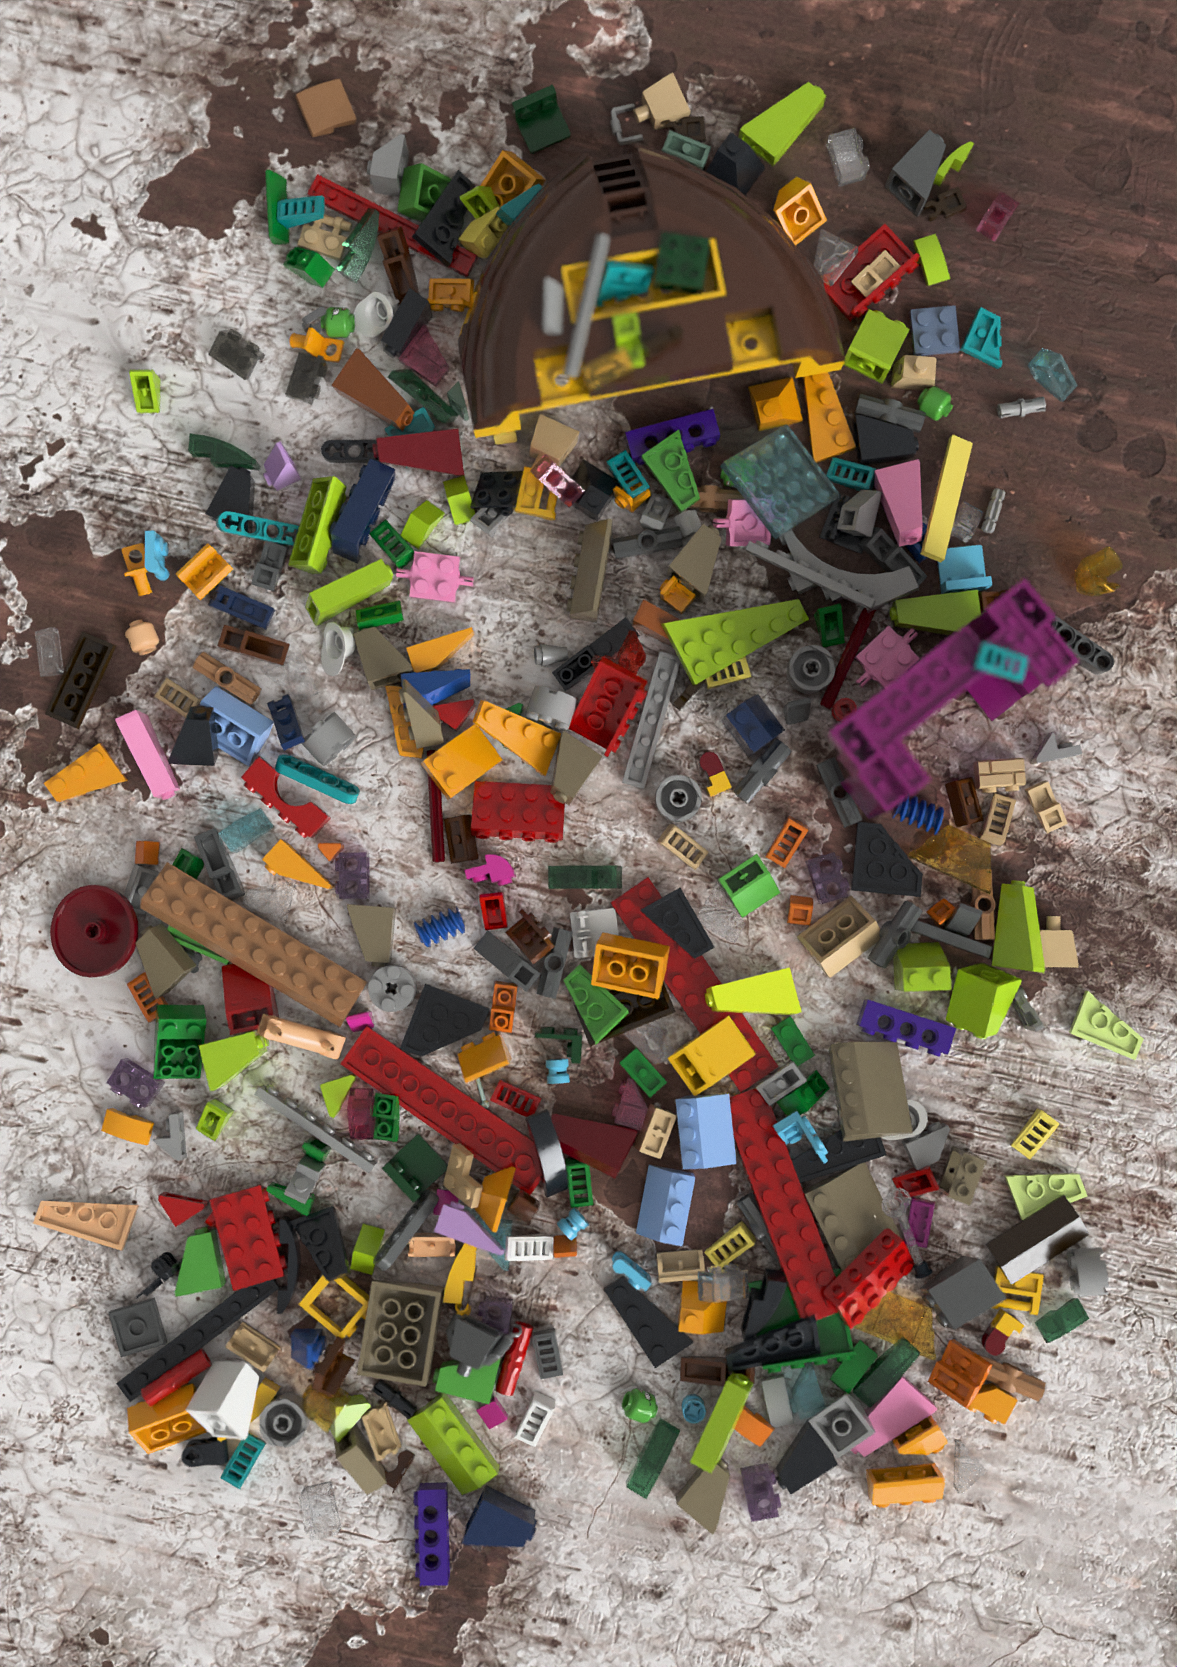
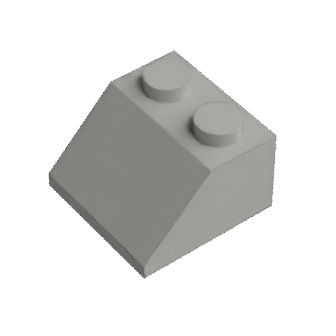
M399 134L373 152L372 161H368L367 175H370V184L373 185L375 193L395 197L400 196L404 168L407 167L409 159L405 135Z

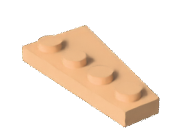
M41 1201L33 1224L123 1251L139 1205Z

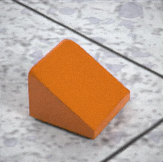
M791 895L787 923L810 926L813 898Z
M556 1235L553 1237L555 1258L574 1257L577 1255L576 1237L573 1240H570L566 1235Z

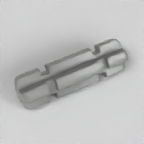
M994 489L992 491V500L989 501L984 518L986 520L981 528L983 532H994L995 522L998 520L1002 507L1001 502L1006 494L1004 490Z

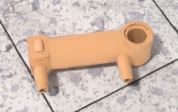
M263 1014L257 1030L259 1035L268 1040L272 1039L317 1052L333 1059H339L346 1040L345 1036L329 1030L317 1029Z

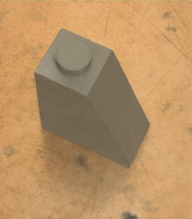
M376 627L364 628L353 634L371 690L400 682L401 674L414 672L411 664Z
M564 731L557 746L550 791L553 797L560 803L570 805L599 764L602 755Z
M347 904V910L365 961L371 962V966L385 967V963H391L396 908Z
M162 923L155 927H152V925L146 927L140 933L142 937L136 942L149 984L156 999L169 993L197 966Z
M357 1423L339 1442L334 1438L336 1459L366 1495L380 1489L387 1483L384 1467L380 1461H376L373 1449Z
M723 1458L719 1460L711 1474L698 1468L675 1497L676 1505L712 1535L717 1529L730 1479L729 1465Z

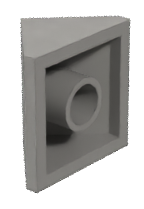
M847 1393L808 1420L837 1459L875 1433V1429L862 1404Z

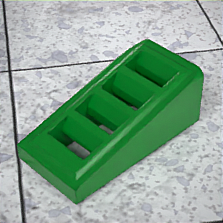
M386 519L370 532L369 535L398 568L403 569L414 559V550ZM389 529L390 532L380 540L378 537ZM394 536L396 537V538H395L393 541H391L387 546L384 545V544H385L386 542H388L392 537H394ZM400 543L402 544V545H401L398 549H396L393 553L390 552V551H391L392 549H394L398 544H400Z
M311 1137L304 1142L302 1150L305 1155L323 1163L331 1147Z
M573 1157L566 1158L570 1208L592 1206L593 1196L589 1165ZM585 1175L586 1177L572 1179V1176ZM585 1184H586V1186H587V1187L574 1188V1189H573V1186H577V1185H585ZM587 1193L588 1197L574 1198V1195Z
M275 1182L267 1186L266 1191L303 1215L308 1216L310 1214L315 1194H310L306 1204H303L284 1195L287 1186Z

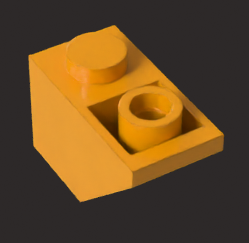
M994 1383L982 1385L967 1409L974 1413L976 1410L984 1413L983 1417L994 1424L998 1421L1005 1425L1018 1400L1012 1393L999 1388Z

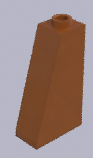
M356 348L333 382L332 387L340 396L403 432L405 427L412 422L415 412L363 352Z
M643 599L632 625L636 630L673 647L661 624L679 621L680 619Z

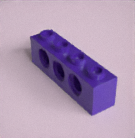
M710 409L625 432V441L631 459L638 465L645 464L641 456L650 450V448L645 446V443L653 440L659 444L677 430L680 432L686 453L693 451L694 447L697 446L710 447L715 445L716 441H719L720 431L714 410ZM698 429L701 435L693 437L689 434V430Z
M865 998L856 1024L862 1027V1032L874 1035L875 1031L884 1034L883 1039L896 1043L898 1038L906 1041L905 1046L917 1050L919 1046L928 1048L927 1053L938 1057L941 1056V1053L948 1055L956 1031L954 1027ZM882 1015H886L889 1020L888 1025L884 1028L878 1025V1019ZM908 1022L911 1028L910 1032L902 1035L900 1026ZM929 1029L932 1032V1039L929 1042H924L922 1034L925 1030Z
M448 1482L420 1483L418 1491H414V1506H418V1515L414 1517V1529L419 1530V1539H415V1554H419V1562H416L415 1575L420 1577V1586L448 1585L450 1579ZM427 1506H433L436 1508L437 1512L434 1514H429L426 1512L425 1508ZM434 1530L437 1536L431 1538L427 1536L426 1531ZM428 1554H435L438 1560L430 1561L426 1556Z

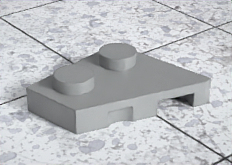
M1020 986L1012 1001V1005L1025 1029L1037 1032L1043 1029L1044 1025L1036 1011L1029 1004L1024 989Z

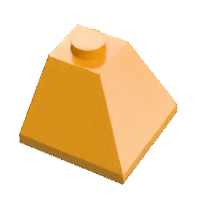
M795 177L779 190L773 211L782 229L797 245L825 223L827 219L811 183Z
M793 377L748 387L758 431L803 421Z
M514 1167L485 1176L481 1185L483 1189L479 1205L475 1210L490 1230L495 1233L497 1232L516 1168Z
M695 1280L682 1281L677 1323L678 1332L693 1334L723 1332L729 1285Z
M931 1415L892 1439L900 1454H935L941 1451L944 1445L948 1443Z

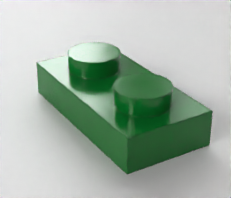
M400 600L356 610L359 630L404 621Z
M791 1016L771 1027L791 1062L794 1061L797 1066L815 1056Z
M637 1047L619 1062L649 1097L653 1096L667 1083Z

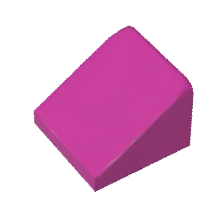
M370 1011L349 1015L346 1018L352 1032L363 1031L366 1026L374 1028L372 1012Z
M437 1189L436 1195L439 1197V1200L433 1209V1214L440 1215L443 1204H451V1201L459 1203V1198L449 1190Z
M496 1396L491 1398L490 1404L484 1403L476 1409L489 1429L508 1419L507 1412Z

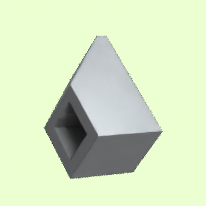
M872 490L859 491L842 506L837 529L854 536L871 537L882 492Z
M935 1122L927 1126L928 1130L902 1141L907 1155L916 1170L939 1161L950 1131L945 1123Z

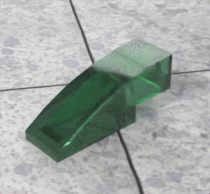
M372 208L367 209L342 244L349 251L336 268L339 273L354 283H357L363 274L376 242L379 212Z
M190 433L188 452L193 457L210 458V462L215 468H230V466L238 469L241 466L247 470H260L258 462L236 446L217 438Z
M548 866V889H622V866Z
M904 1337L900 1338L872 1363L871 1368L854 1386L853 1393L871 1408L910 1368L920 1355V1351Z
M661 1418L658 1420L626 1480V1488L645 1499L648 1498L672 1451L680 1429Z

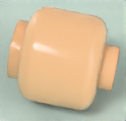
M140 619L129 624L130 628L125 632V636L133 652L145 655L157 649L156 645L159 643V638L152 623L143 622Z

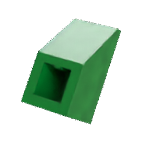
M296 246L288 252L286 261L283 266L311 285L321 288L324 287L335 271L317 252Z
M817 1070L806 1077L807 1081L777 1101V1104L787 1117L796 1111L799 1115L809 1111L830 1089Z

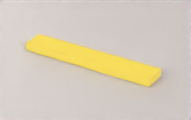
M952 435L948 441L921 550V555L940 563L945 560L973 444L955 435Z

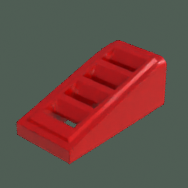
M500 1078L490 1101L528 1117L535 1114L542 1098ZM503 1088H508L504 1099H500ZM512 1091L516 1092V1095L511 1104L507 1101ZM523 1095L525 1098L519 1108L516 1104L520 1096ZM530 1098L533 1100V1102L531 1104L529 1111L527 1112L524 1110V1108Z

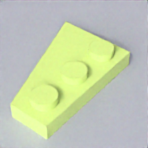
M1085 990L1069 1033L1136 1060L1144 1039L1123 1020H1120L1113 1014L1109 1008L1099 1002L1094 995Z
M1078 1173L1004 1175L1021 1220H1024L1061 1195H1065L1070 1203L1087 1197Z

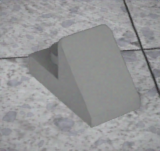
M653 493L642 514L641 526L652 531L662 530L672 508L673 501Z
M499 507L481 508L470 521L493 537L498 526L508 516H503Z
M1048 733L1031 759V764L1082 754L1081 745L1073 746L1072 742L1058 745V749L1055 733Z
M792 1061L779 1067L774 1074L759 1083L756 1088L770 1106L805 1083L807 1079L795 1062Z
M183 1111L169 1114V1118L166 1119V1130L170 1132V1136L156 1137L152 1140L176 1161H182L187 1158Z
M304 1155L299 1161L296 1172L289 1182L284 1195L306 1204L326 1164Z

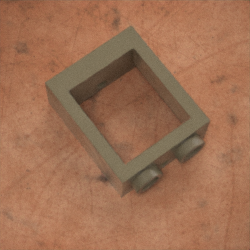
M952 1146L938 1184L940 1188L938 1190L948 1198L970 1206L986 1160L974 1153ZM950 1168H954L953 1173L949 1172Z

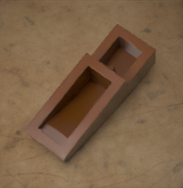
M402 226L381 232L376 236L384 256L382 262L394 296L399 300L398 305L401 304L410 288L419 294L415 271Z
M224 624L217 646L220 649L284 666L290 644Z
M520 1189L507 1207V1211L528 1223L539 1210L540 1201Z
M681 1357L680 1381L724 1387L732 1374L728 1370L726 1357ZM755 1367L733 1371L736 1374L745 1375L749 1381L754 1383Z

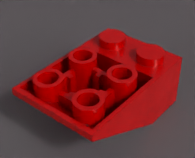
M235 964L222 966L225 1012L230 1035L257 1030L263 1014L274 1015L279 1018L272 986Z

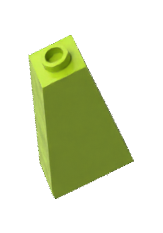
M808 82L742 126L739 138L749 144L758 156L773 167L823 107L826 95L820 87L813 86Z
M379 559L310 592L305 609L315 626H319L390 586L393 572L388 564H384L383 560Z
M978 590L895 600L889 609L891 621L894 620L895 627L913 628L914 630L952 636L981 614Z
M1011 880V884H1002L992 966L1045 973L1034 888L1025 886L1023 881Z
M732 1372L726 1381L690 1460V1463L710 1474L725 1452L754 1383L749 1381L745 1375Z

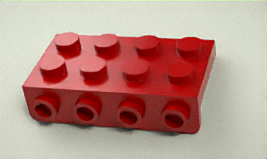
M884 224L822 279L825 290L833 304L850 322L856 317L860 319L869 310L867 307L872 302L877 304L885 296L884 292L889 287L894 289L902 281L901 277L906 272L911 274L918 267L919 264L917 262L920 255L918 253L913 254L894 232ZM886 250L901 267L865 297L851 281Z
M602 657L576 708L569 729L607 749L604 756L608 757L611 751L616 753L622 742L618 739L619 736H625L630 727V724L627 723L628 719L633 720L639 709L635 706L636 703L639 702L641 704L648 692L644 690L648 681Z
M475 781L471 832L472 835L479 839H488L489 837H499L501 840L522 838L523 841L527 842L541 839L548 843H556L558 840H563L565 803H560L550 793L551 785Z
M261 1183L210 1199L233 1291L283 1277L284 1269H288L285 1256H280L278 1247L282 1246L279 1243V1233H274L272 1224L276 1223L273 1210L268 1211L266 1202L270 1201L269 1194L266 1191L267 1187L262 1188Z
M884 1229L824 1290L825 1297L833 1303L848 1328L852 1329L855 1325H859L865 1315L871 1309L877 1307L881 1299L896 1287L897 1282L904 1275H908L911 1272L915 1262L904 1240L891 1229Z

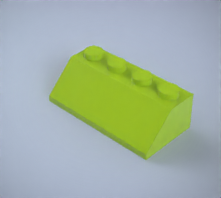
M337 477L313 478L288 563L289 566L310 574H322V571L326 568V557L328 550L332 547V538L329 531L333 522L339 520L341 506L346 500L345 491L347 487Z
M440 1393L407 1419L408 1423L461 1495L479 1489L498 1474L499 1464L447 1394Z

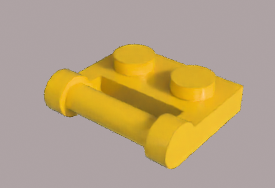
M524 466L515 512L555 521L557 514L555 513L560 484L564 481V475L550 471L539 473L533 468ZM545 480H549L552 483L546 510L540 509Z
M996 1266L994 1280L1002 1292L1030 1296L1031 1300L1030 1302L1005 1299L992 1308L998 1309L1002 1307L1028 1311L1029 1314L1038 1315L1044 1275L1038 1272H1031L1011 1285L1001 1268Z

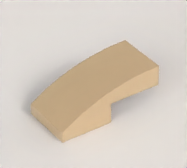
M884 250L851 283L867 297L901 266Z
M1044 780L1025 789L1032 808L1046 833L1068 824L1060 803L1056 802L1049 781Z

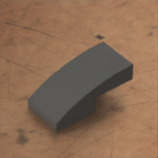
M265 541L260 562H257L251 584L274 591L289 547Z
M960 903L954 908L952 917L945 922L943 930L967 937L979 921L983 911Z

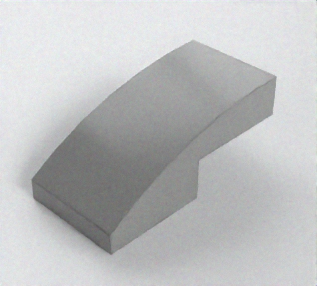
M784 1375L762 1378L761 1384L769 1423L774 1428L794 1424Z

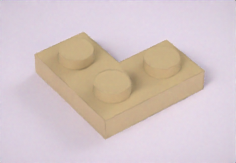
M454 1144L443 1186L470 1209L477 1208L483 1186L469 1176L474 1154L461 1144Z

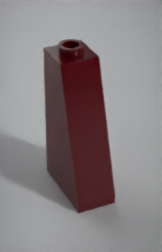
M458 428L376 438V444H372L374 458L379 457L380 463L464 476Z
M554 1113L551 1116L563 1153L614 1179L617 1177L635 1142L638 1131Z

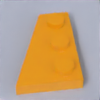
M385 686L399 756L423 759L424 747L417 748L415 740H410L408 727L411 726V723L405 720L403 703H401L399 689H402V687Z
M99 743L44 782V785L57 802H62L128 780L104 746Z

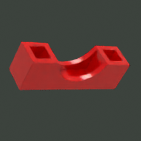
M258 757L241 776L246 781L243 785L253 794L257 791L263 797L260 800L269 808L273 806L280 811L278 816L286 823L293 822L297 826L295 831L302 837L306 838L309 836L314 838L331 817L313 802L301 806L287 804L281 798L278 791L280 773L263 758Z

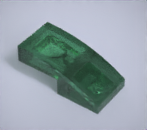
M1072 1298L1059 1309L1049 1311L1037 1320L1035 1324L1045 1342L1050 1343L1071 1332L1086 1322L1089 1317L1079 1299Z

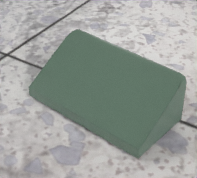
M669 131L661 151L679 157L704 170L711 146Z
M458 381L447 392L450 407L461 418L468 421V411Z

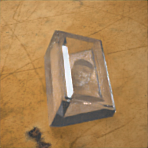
M49 627L36 631L35 638L40 677L63 674L58 629Z

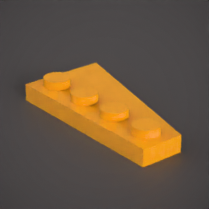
M829 372L803 377L810 429V445L812 447V463L815 464L854 450L856 445Z
M480 700L472 722L491 737L501 742L504 747L519 756L526 764L532 766L540 775L546 776L561 733L487 701Z

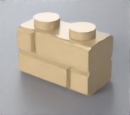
M1024 758L981 760L973 763L975 789H982V793H994L996 788H1005V792L1019 791V786L1026 785Z

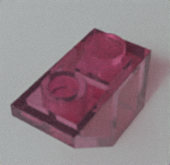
M1000 192L976 230L995 242L1020 203L1005 193Z
M627 1076L626 1081H621L618 1093L622 1094L619 1103L615 1102L611 1116L615 1117L614 1123L641 1131L648 1107L633 1078Z
M350 1088L347 1106L350 1139H373V1088Z

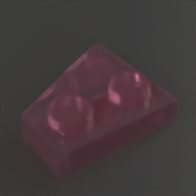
M423 325L399 357V362L437 387L448 372L449 366L430 335L429 329L426 325Z

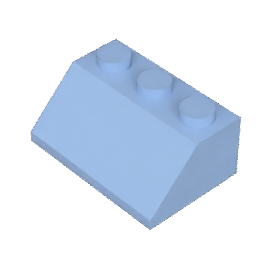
M215 686L201 700L200 706L214 707L218 748L249 767L268 739L274 722Z
M729 1094L696 1095L695 1097L690 1095L675 1099L683 1169H705L736 1164Z
M648 1165L636 1234L662 1243L677 1246L683 1245L695 1182L694 1173Z

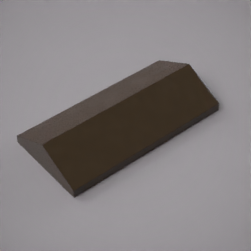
M82 632L45 715L79 729L115 651L116 645Z
M664 982L659 999L610 990L609 992L628 1009L629 1013L598 1043L675 1013V1008ZM574 1005L580 1023L586 1035L587 1041L589 1043V1046L591 1047L595 1045V1042L587 1026L585 1025L576 1005Z
M1061 1195L985 1245L1012 1285L1089 1236V1233L1065 1195Z

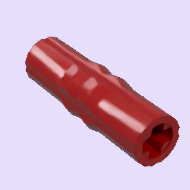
M515 1321V1324L521 1326L522 1334L517 1338H512L514 1342L505 1353L495 1386L496 1392L506 1396H513L534 1329L532 1325L521 1321ZM513 1327L512 1333H518L519 1329Z
M200 1349L171 1370L165 1372L158 1379L141 1389V1394L146 1403L152 1407L181 1386L187 1384L191 1379L212 1366L210 1358L203 1349Z

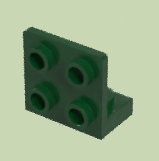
M553 84L511 103L513 117L530 154H534L571 137V132L557 104V92Z
M663 232L660 240L654 288L701 295L710 240L708 238Z
M541 1027L540 1031L537 1030L535 1032V1038L572 1040V1042L567 1043V1058H571V1063H581L582 1033L578 1032V1028H564L563 1032L555 1031V1027Z
M417 1134L382 1169L414 1203L447 1170L448 1164L420 1134Z

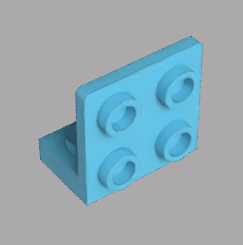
M982 545L947 548L945 560L941 563L937 561L941 594L970 590L984 591L992 586V577H986Z
M796 1111L773 1125L786 1145L798 1142L802 1135L806 1134L824 1163L828 1161L825 1157L828 1151L818 1135L813 1137L816 1131L805 1115L801 1117Z

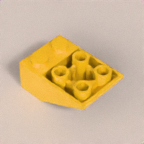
M728 1016L678 1048L668 1057V1060L695 1097L752 1058L756 1053Z

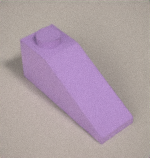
M281 441L276 443L264 463L267 472L263 473L268 485H273L278 491L302 479Z
M451 1201V1204H443L434 1232L499 1256L504 1254L505 1249L469 1211L464 1210L463 1204Z

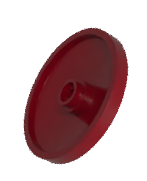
M102 885L79 887L66 895L54 912L50 928L52 947L59 961L69 971L83 977H104L121 969L134 953L139 934L137 916L129 900L119 891Z

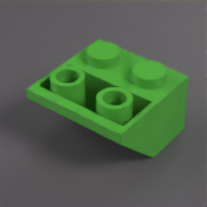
M758 854L753 855L717 879L742 918L780 893L770 872Z

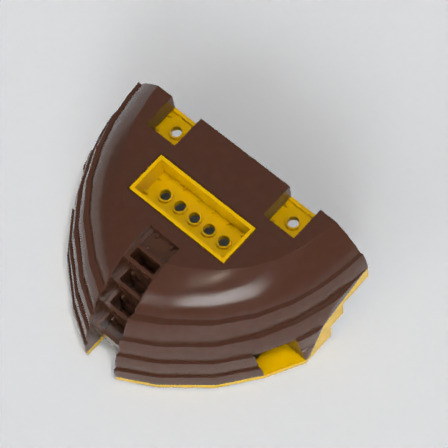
M631 143L628 146L627 155L592 161L588 152H583L546 183L502 235L474 288L472 309L468 308L458 338L459 355L475 438L521 430L520 413L787 363L793 364L795 378L841 370L845 362L836 314L830 297L825 290L824 282L809 259L807 260L782 227L732 185L679 157L638 143ZM663 232L708 238L710 240L701 295L676 291L664 294L660 289L654 288L660 240ZM603 233L610 237L604 267L607 260L652 266L654 273L648 287L649 295L646 298L630 295L620 303L609 299L603 301V306L594 307L579 374L577 377H569L564 374L593 246L596 235ZM545 277L551 278L564 288L563 332L561 335L543 333ZM637 312L642 347L643 343H645L644 340L653 333L660 334L663 331L667 332L677 324L681 326L684 331L682 334L683 338L669 344L668 348L648 360L643 354L644 366L632 368L592 388L586 370L618 354L613 315ZM752 339L757 343V348L748 350L745 348L744 342ZM558 375H565L568 378V383L564 386H559L555 383V378Z

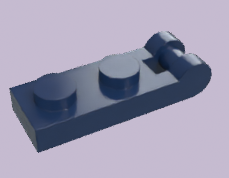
M216 585L214 590L216 593L214 598L210 599L208 606L267 630L275 612L273 607L221 585ZM224 596L229 597L226 605L222 603Z
M286 694L276 702L274 700L268 702L267 705L283 750L305 742L290 695Z

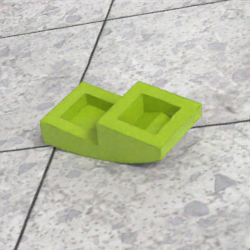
M970 141L956 149L939 167L933 183L940 186L950 168L959 172L974 143Z
M936 234L914 240L915 252L920 255L918 263H921L926 286L950 279L946 261Z
M637 312L613 315L617 353L619 354L626 350L633 368L644 366Z

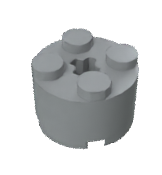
M818 645L802 647L793 654L787 664V680L795 690L801 693L816 694L823 690L834 677L835 665L833 657L828 650ZM810 665H812V666L814 667V668H813V671H814V672H813L812 674H809V673L807 672V671H808L807 668H808Z
M536 685L532 692L525 718L533 721H538L539 719L542 721L541 725L552 729L556 727L568 731L577 699L558 690L554 692L550 691L548 687Z
M333 712L325 719V723L321 720L311 729L314 733L308 734L304 738L305 742L301 744L322 766H325L334 760L340 751L345 750L354 741L356 735Z
M673 775L666 778L659 785L655 794V805L659 814L670 822L689 820L697 813L702 802V793L698 784L693 779L683 775ZM675 793L678 796H684L681 805L678 802H673Z
M388 965L378 969L372 975L368 984L370 999L376 1007L386 1012H395L406 1008L413 1002L417 992L415 976L409 969L400 965ZM389 983H396L398 985L396 994L388 991L390 988Z
M1101 1247L1072 1249V1252L1067 1253L1068 1266L1071 1267L1074 1275L1069 1276L1070 1287L1078 1297L1108 1295V1291L1105 1289L1108 1287L1105 1260H1100L1099 1255L1104 1254Z
M293 1392L276 1395L261 1413L259 1428L264 1440L273 1446L290 1447L296 1444L302 1438L311 1419L307 1403ZM281 1418H287L289 1421L283 1422Z

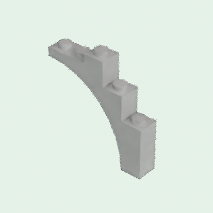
M788 522L779 525L781 532L777 534L782 545L787 544L790 552L787 553L790 555L789 560L796 563L798 560L804 561L810 565L809 569L818 572L819 569L829 573L831 575L830 579L836 582L842 579L852 584L851 589L858 592L860 589L873 594L872 598L876 602L872 611L919 590L910 566L881 574H856L840 570L821 561L810 553L796 538ZM790 573L791 577L787 578L792 591L797 589L799 594L818 586ZM822 588L826 599L831 598L833 604L845 599Z

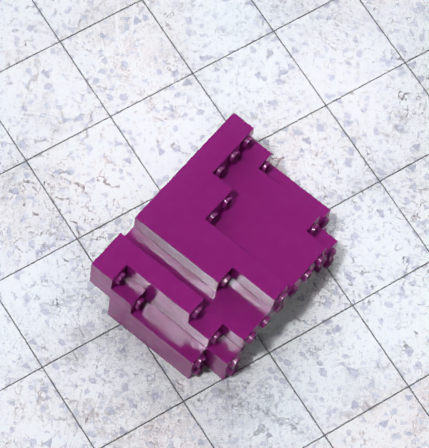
M1026 579L826 734L840 752L837 758L851 774L840 784L868 819L887 813L931 780L900 740L962 691L966 690L992 722L1039 685L1043 684L1046 689L1049 688L1079 662L1078 658L1050 625V622L1056 616ZM984 642L1028 657L1023 681L1017 682L973 669L979 645ZM991 653L987 654L986 664L990 663ZM997 655L994 667L998 668L1001 656ZM1006 658L1003 670H1008L1010 659ZM1015 661L1012 671L1014 674H1017L1019 661Z

